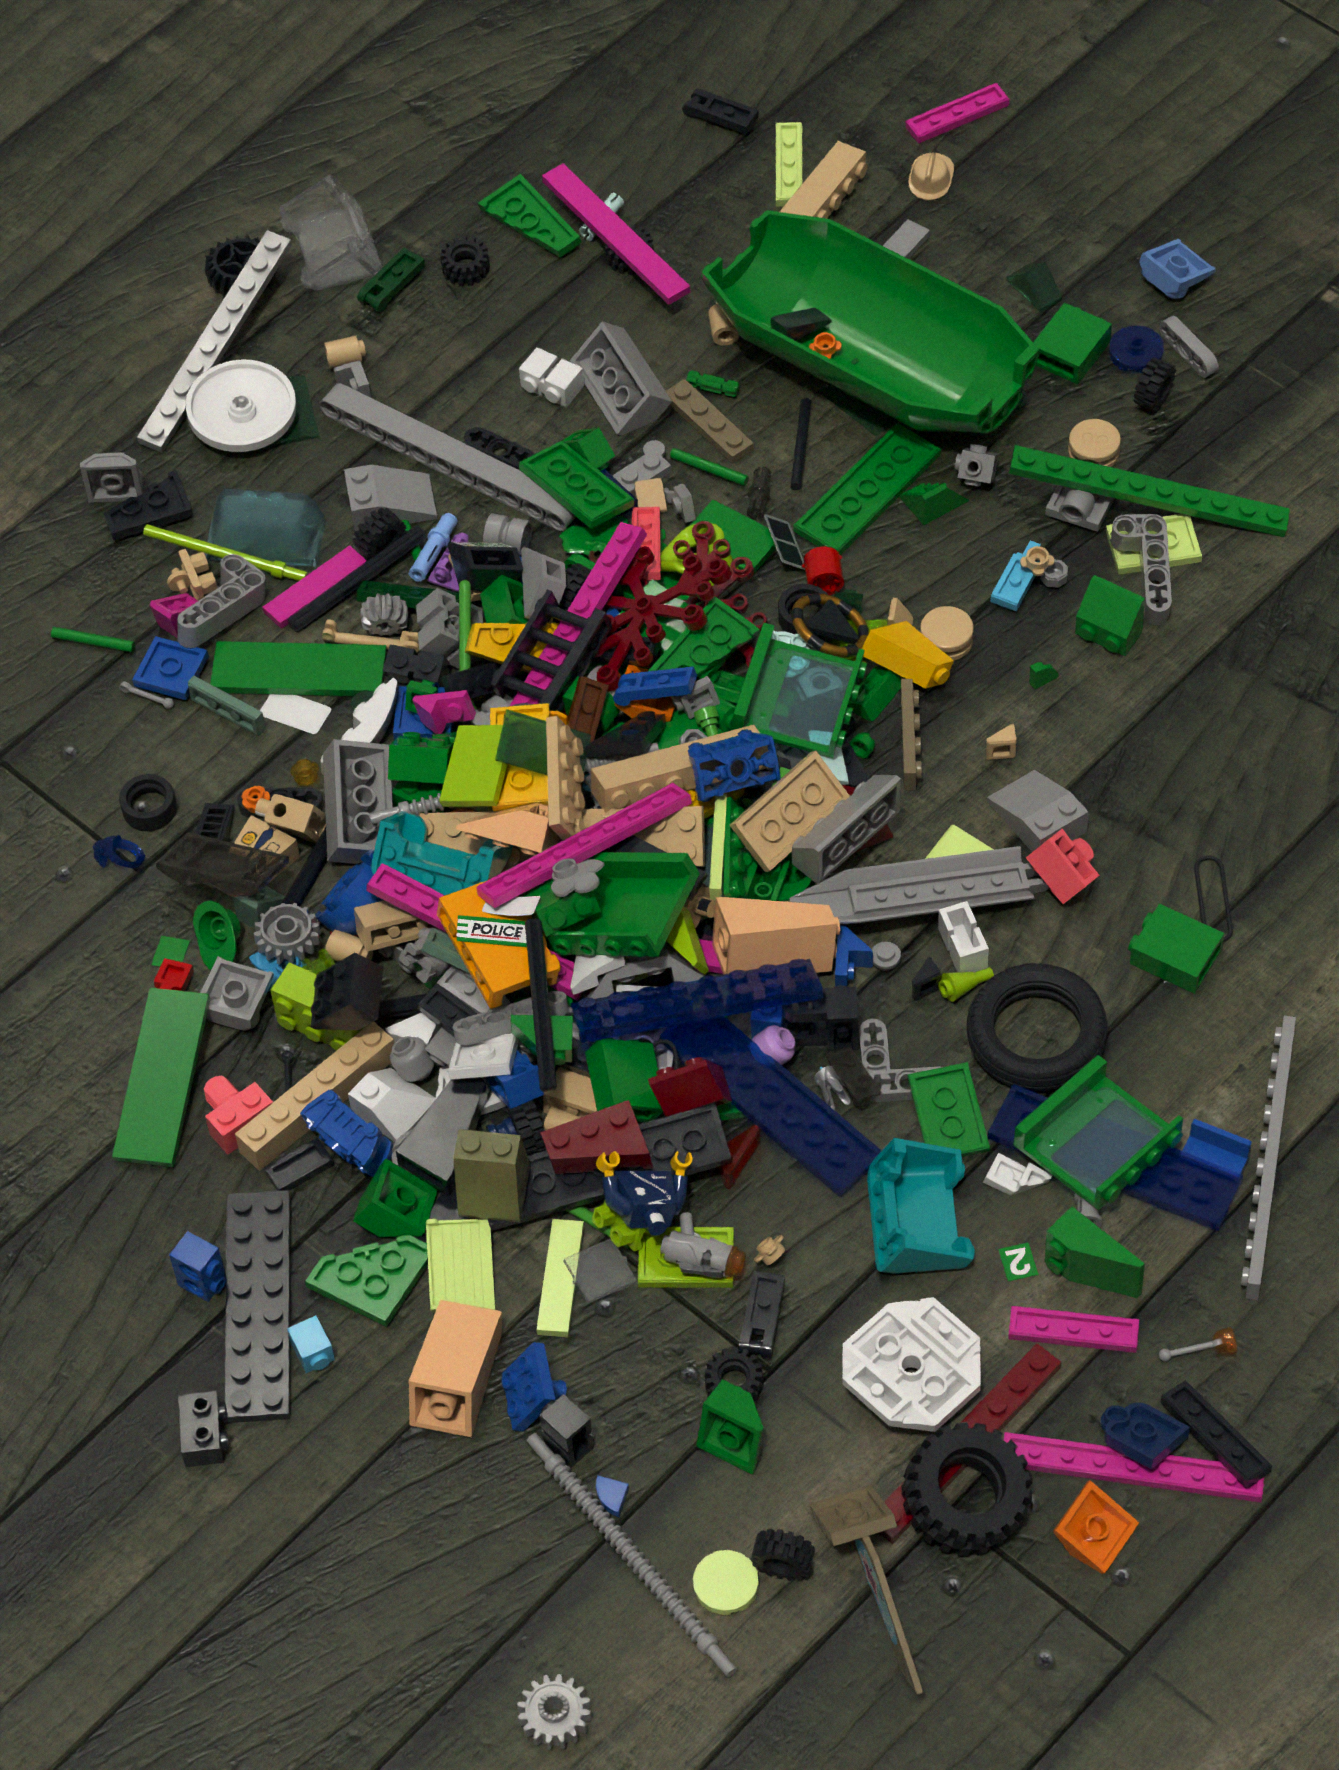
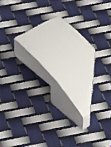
M998 1153L983 1183L1009 1195H1014L1048 1183L1053 1175L1031 1163L1024 1167Z

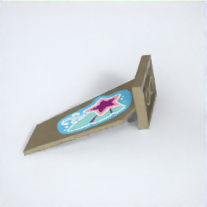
M871 1485L810 1503L812 1517L833 1546L853 1541L900 1670L916 1694L922 1693L920 1680L880 1559L869 1538V1535L897 1527L894 1514Z

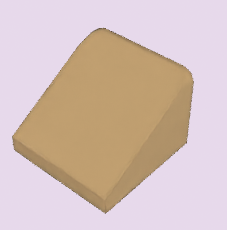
M661 478L634 483L638 507L658 506L660 507V513L667 512Z
M893 598L888 615V625L907 621L912 625V614L898 598Z
M1014 724L987 738L986 760L1016 757Z

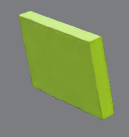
M513 725L458 726L439 799L443 807L497 806L516 732Z
M667 1227L664 1233L657 1236L651 1235L648 1229L644 1232L641 1238L642 1249L639 1250L638 1288H733V1261L726 1278L683 1273L680 1270L679 1264L665 1261V1254L660 1253L662 1240L665 1235L670 1236L673 1230L681 1232V1227ZM693 1227L694 1232L698 1233L701 1238L710 1240V1237L725 1244L734 1246V1227Z

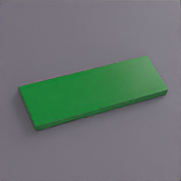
M896 423L793 525V532L818 547H832L841 555L941 455V449Z
M216 641L210 684L226 693L373 697L376 688L384 681L383 668L387 656L386 645Z
M159 988L149 989L112 1157L114 1161L174 1167L210 1003L209 994Z

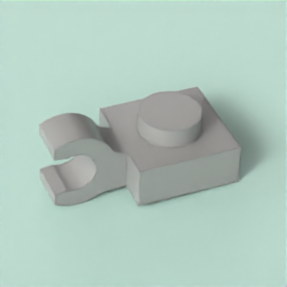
M678 484V486L674 487V491L664 488L665 500L668 503H672L675 514H680L685 523L696 520L692 495L686 486Z

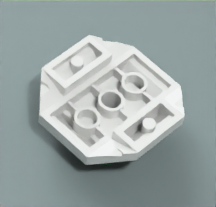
M934 1297L920 1299V1301L888 1303L843 1343V1385L888 1426L936 1432L981 1389L980 1337ZM912 1367L916 1368L918 1371L914 1373L906 1372L905 1369Z

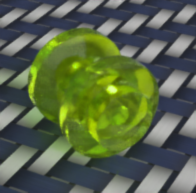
M323 948L318 951L319 958L316 960L303 959L302 968L319 974L335 963L329 953Z

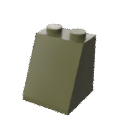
M459 1129L453 1157L459 1217L521 1223L531 1166L521 1135Z

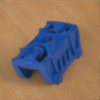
M744 729L738 732V736L705 745L696 742L688 746L689 761L693 764L697 800L707 802L713 796H723V793L745 787L754 789L765 784L764 782L780 780L779 764L773 737L766 734L752 733V730ZM768 745V752L763 753L760 759L757 760L755 756L751 757L756 748ZM711 760L722 763V765L716 766L713 772L700 769L699 763ZM740 760L743 764V771L739 776L734 777L731 773V766L735 761ZM763 765L765 767L772 768L773 771L758 770L759 766ZM714 778H717L720 781L712 783Z
M328 1090L307 1104L300 1113L307 1124V1128L312 1132H318L321 1141H324L343 1160L359 1167L358 1170L363 1174L366 1173L374 1177L381 1163L385 1159L390 1161L394 1144L385 1136L381 1137L382 1131L373 1123H366L351 1108L343 1104L342 1099L333 1090Z

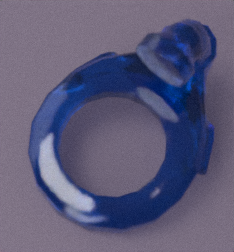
M120 835L108 836L103 840H98L93 845V857L101 867H105L107 859H110L119 866L137 868L143 864L145 859L143 850L137 844L122 839ZM118 849L128 850L134 854L136 861L126 862L120 859L115 851Z

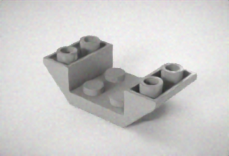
M666 941L658 957L624 956L625 966L597 976L599 985L585 990L582 998L586 1010L592 1009L594 1012L607 1010L610 1008V1005L617 1004L612 985L613 980L626 982L634 979L635 975L643 973L657 975L664 972L665 968L669 969L676 990L691 991L697 989L699 984L706 983L702 972L696 969Z

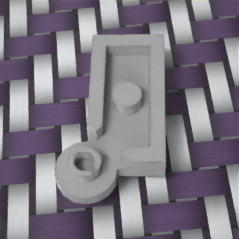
M653 440L647 442L643 447L644 455L610 476V480L631 497H634L635 482L655 478L662 479L672 472L671 465L663 458L665 446L660 441Z

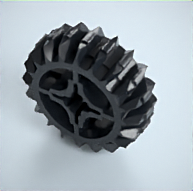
M237 235L233 240L226 237L225 243L217 242L216 248H210V253L206 256L204 270L207 282L210 287H213L215 293L221 292L225 298L259 244L260 240L258 237L252 240L248 235L245 238H239ZM276 272L266 287L272 286V281L276 278Z

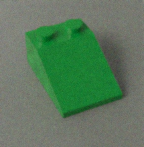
M1073 1206L1047 1230L1045 1262L1054 1274H1061L1068 1281L1138 1298L1142 1294L1145 1263Z

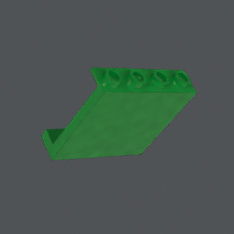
M599 852L586 859L600 860L605 864L602 869L595 873L599 878L600 884L593 890L601 911L563 928L561 931L546 936L557 954L658 957L700 874L688 853Z

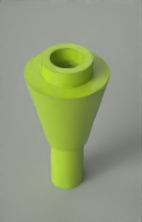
M988 967L977 972L943 973L941 981H939L940 993L944 998L954 1002L979 983L991 979L994 976L993 970Z

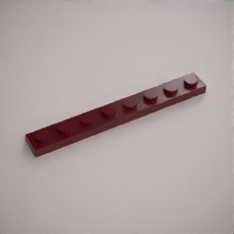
M1036 1343L961 1422H967L968 1428H973L976 1423L986 1425L985 1431L990 1433L994 1429L1001 1431L1061 1369L1062 1362ZM952 1464L941 1470L938 1476L941 1493L968 1465ZM902 1484L884 1501L894 1514L897 1527L879 1532V1534L892 1544L911 1526L910 1522L913 1519L912 1514H905L903 1504L906 1497L901 1495Z

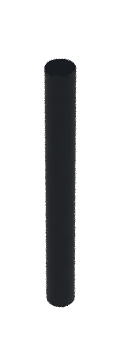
M802 398L800 402L790 485L793 490H800L802 487L812 403L809 398Z

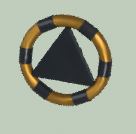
M818 593L804 595L795 602L791 611L792 623L801 638L816 650L826 654L844 658L856 656L859 648L862 649L869 634V627L861 614L850 604L831 595ZM823 604L824 606L806 627L803 620V609L807 606ZM843 614L849 617L856 625L858 635L854 631L852 626L849 624V622L846 620V618L843 616ZM837 639L844 643H852L853 645L841 647L835 646L833 643Z

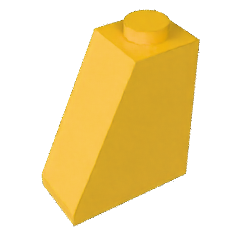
M907 621L870 630L862 647L865 650L864 657L906 679H913L915 684L925 689L944 684L950 676V669L954 662L952 658Z

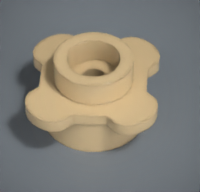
M1035 546L1027 551L1026 557L1021 558L1020 564L1022 567L1033 571L1035 576H1042L1048 566L1054 565L1055 559L1052 555H1049L1045 548Z
M779 1235L774 1240L771 1237L764 1239L756 1248L759 1254L754 1258L755 1263L762 1260L766 1265H770L776 1261L785 1251V1248L780 1243L784 1237Z

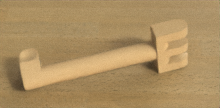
M326 620L325 629L322 633L324 642L386 645L387 650H389V646L392 644L415 649L416 652L419 651L417 632L402 631L400 640L337 632V623L334 620Z

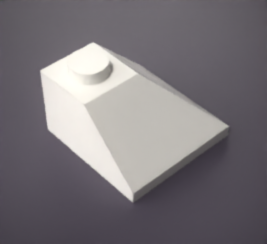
M392 1068L367 1073L348 1093L352 1111L366 1123H373L382 1131L383 1135L394 1142L402 1134L412 1130L436 1100L435 1097L413 1082L403 1080Z

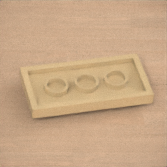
M558 716L546 718L549 827L562 840H565L585 829L582 819V809L585 807V800L581 792L584 772L580 765L583 745L581 739L573 734L568 725H565Z
M813 751L734 820L730 827L764 872H768L792 852V846L799 837H805L819 819L826 818L833 812L834 807L839 801L846 800L850 795L818 752Z

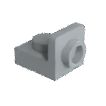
M360 360L334 368L336 384L341 383L348 387L350 386V388L371 397L369 383Z
M708 676L695 682L691 694L671 696L677 711L683 710L689 719H692L694 712L701 708L720 704L715 688Z

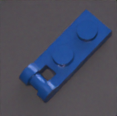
M694 666L624 674L619 679L618 688L613 699L616 704L626 706L633 700L688 695L692 693L697 674Z

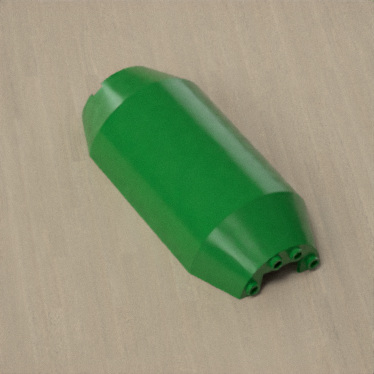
M766 210L759 218H755L749 228L750 246L743 253H739L726 269H723V259L718 257L702 271L701 279L744 340L918 431L989 433L995 430L1009 417L1023 396L1021 389L1024 387L1025 381L1032 378L1037 363L1039 349L1002 306L831 219ZM814 307L832 320V323L797 341L772 329L770 321L772 317ZM820 333H831L836 341H840L842 344V349L836 351L831 359L809 348V345L814 343L815 337Z

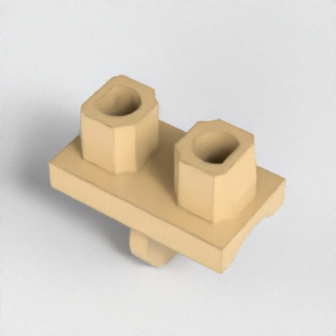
M186 549L178 551L182 561V570H179V568L172 569V574L167 579L170 590L180 591L181 594H184L188 591L187 588L190 587L194 598L198 601L204 598V594L216 590V580L212 572L197 576V573L209 570L204 552L189 556Z

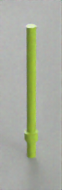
M148 524L144 528L143 535L219 558L229 554L240 555L258 569L270 572L273 577L280 579L287 577L300 581L307 576L306 571L289 567L287 563L279 560L272 562Z

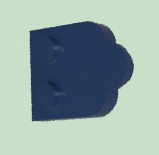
M1132 1403L1126 1407L1110 1406L1105 1410L1100 1419V1425L1105 1430V1443L1150 1469H1153L1189 1437V1426L1145 1403Z

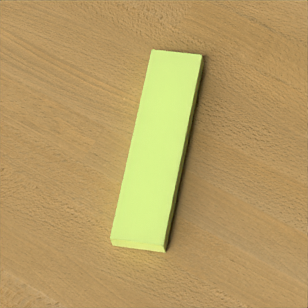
M802 122L776 123V207H784L802 185Z
M727 794L715 796L709 885L710 899L715 901L716 897H724V845Z
M552 1219L536 1329L537 1335L569 1337L584 1221Z

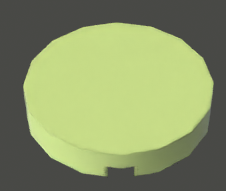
M732 1550L711 1553L705 1556L696 1567L693 1576L696 1598L700 1605L712 1613L731 1615V1612H741L747 1609L756 1599L759 1589L758 1571L752 1565L751 1560L742 1553Z

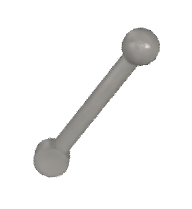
M123 681L119 686L120 690L124 693L131 692L161 703L166 709H170L174 705V701L171 698L164 699L134 688L128 682Z

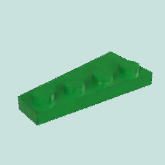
M714 596L703 608L708 618L705 626L696 631L689 630L686 627L648 671L694 666L696 674L699 676L758 636L760 629Z

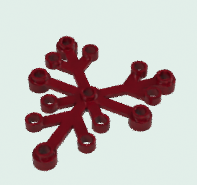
M700 521L693 526L692 535L697 543L696 555L702 562L701 570L696 573L698 574L707 569V564L710 560L714 558H727L731 554V547L725 539L715 541L716 532L710 522ZM703 528L708 529L704 534L698 533ZM678 540L673 545L674 554L678 559L684 560L686 556L694 554L686 540ZM714 542L713 551L708 554L709 545ZM720 546L727 547L723 552L717 551ZM680 547H687L685 552H677ZM747 557L735 558L730 565L732 571L730 579L723 584H714L712 586L714 589L713 597L716 596L718 598L736 581L746 582L750 580L754 575V567L751 560ZM740 564L746 565L742 570L736 569ZM642 578L640 580L641 584L645 586L648 584L646 579ZM736 594L731 599H720L739 614L748 610L749 604L743 594ZM689 596L687 600L683 601L687 604L704 602L702 606L704 608L711 599L701 601L698 597ZM737 601H744L741 607H736L735 603ZM756 612L751 617H744L752 624L757 619H763V623L768 624L765 614L761 612ZM762 623L761 625H755L756 627H758V628L760 629V632H761L763 623ZM746 643L737 650L746 658V664L749 668L755 649ZM658 653L656 658H660L662 655ZM725 661V663L719 668L720 670H721L722 668H724V666L726 665V661Z
M647 546L638 549L618 584L630 586L635 599L611 595L602 609L604 612L609 608L627 610L616 617L607 615L612 624L608 634L614 633L617 628L630 622L628 627L605 638L595 657H599L606 650L618 645L608 665L602 666L597 671V681L609 685L608 692L618 688V682L621 677L618 670L632 645L635 649L633 656L640 666H646L652 662L653 654L645 645L640 633L644 622L647 625L646 634L653 643L662 641L666 636L665 630L656 619L657 616L683 620L686 627L692 631L699 630L705 626L708 618L701 606L689 604L682 608L664 604L680 595L698 597L701 601L711 599L714 595V589L708 581L711 580L713 584L720 585L727 582L732 575V571L725 560L714 558L708 562L706 570L696 574L701 570L702 562L696 554H690L683 560L685 570L677 585L653 596L646 595L640 580L647 567L654 561L655 556Z

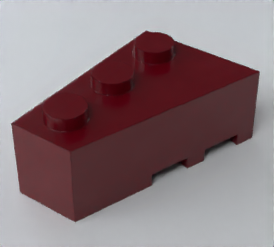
M629 1100L540 1132L555 1174L594 1172V1169H598L596 1166L598 1157L605 1153L606 1160L610 1163L609 1155L613 1151H616L620 1156V1162L614 1170H624V1167L643 1166V1169L653 1168L648 1148Z

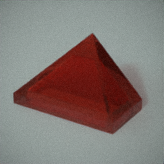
M753 1125L727 1142L732 1163L718 1167L726 1189L731 1190L760 1145V1127Z

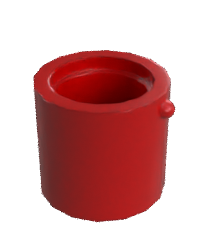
M826 546L817 547L807 552L803 558L804 564H802V568L805 569L807 584L820 587L828 595L840 591L844 586L841 566L842 555H839L836 549Z

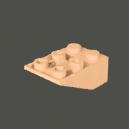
M532 803L476 816L458 824L456 827L457 830L464 831V836L481 840L482 837L493 839L492 843L501 847L518 846L521 847V852L529 855H537L556 845L559 837L549 827L548 806L540 803Z

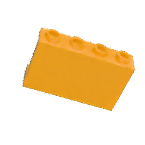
M481 882L440 897L437 916L489 1008L493 1009L502 1005L503 995L530 986L527 947L456 941L458 915L526 921L533 918L532 915L506 916L483 912L482 908L485 901L478 896L476 889L478 885L484 883ZM543 934L547 981L551 986L557 983L560 963L556 955H551Z

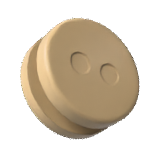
M1101 419L1084 420L1075 425L1070 432L1069 458L1112 467L1118 461L1120 455V433L1114 425Z
M951 606L938 607L929 611L921 621L920 632L954 661L964 657L971 650L974 626L970 616L963 610Z

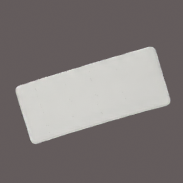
M540 896L515 897L496 908L485 901L482 911L506 916L532 915Z

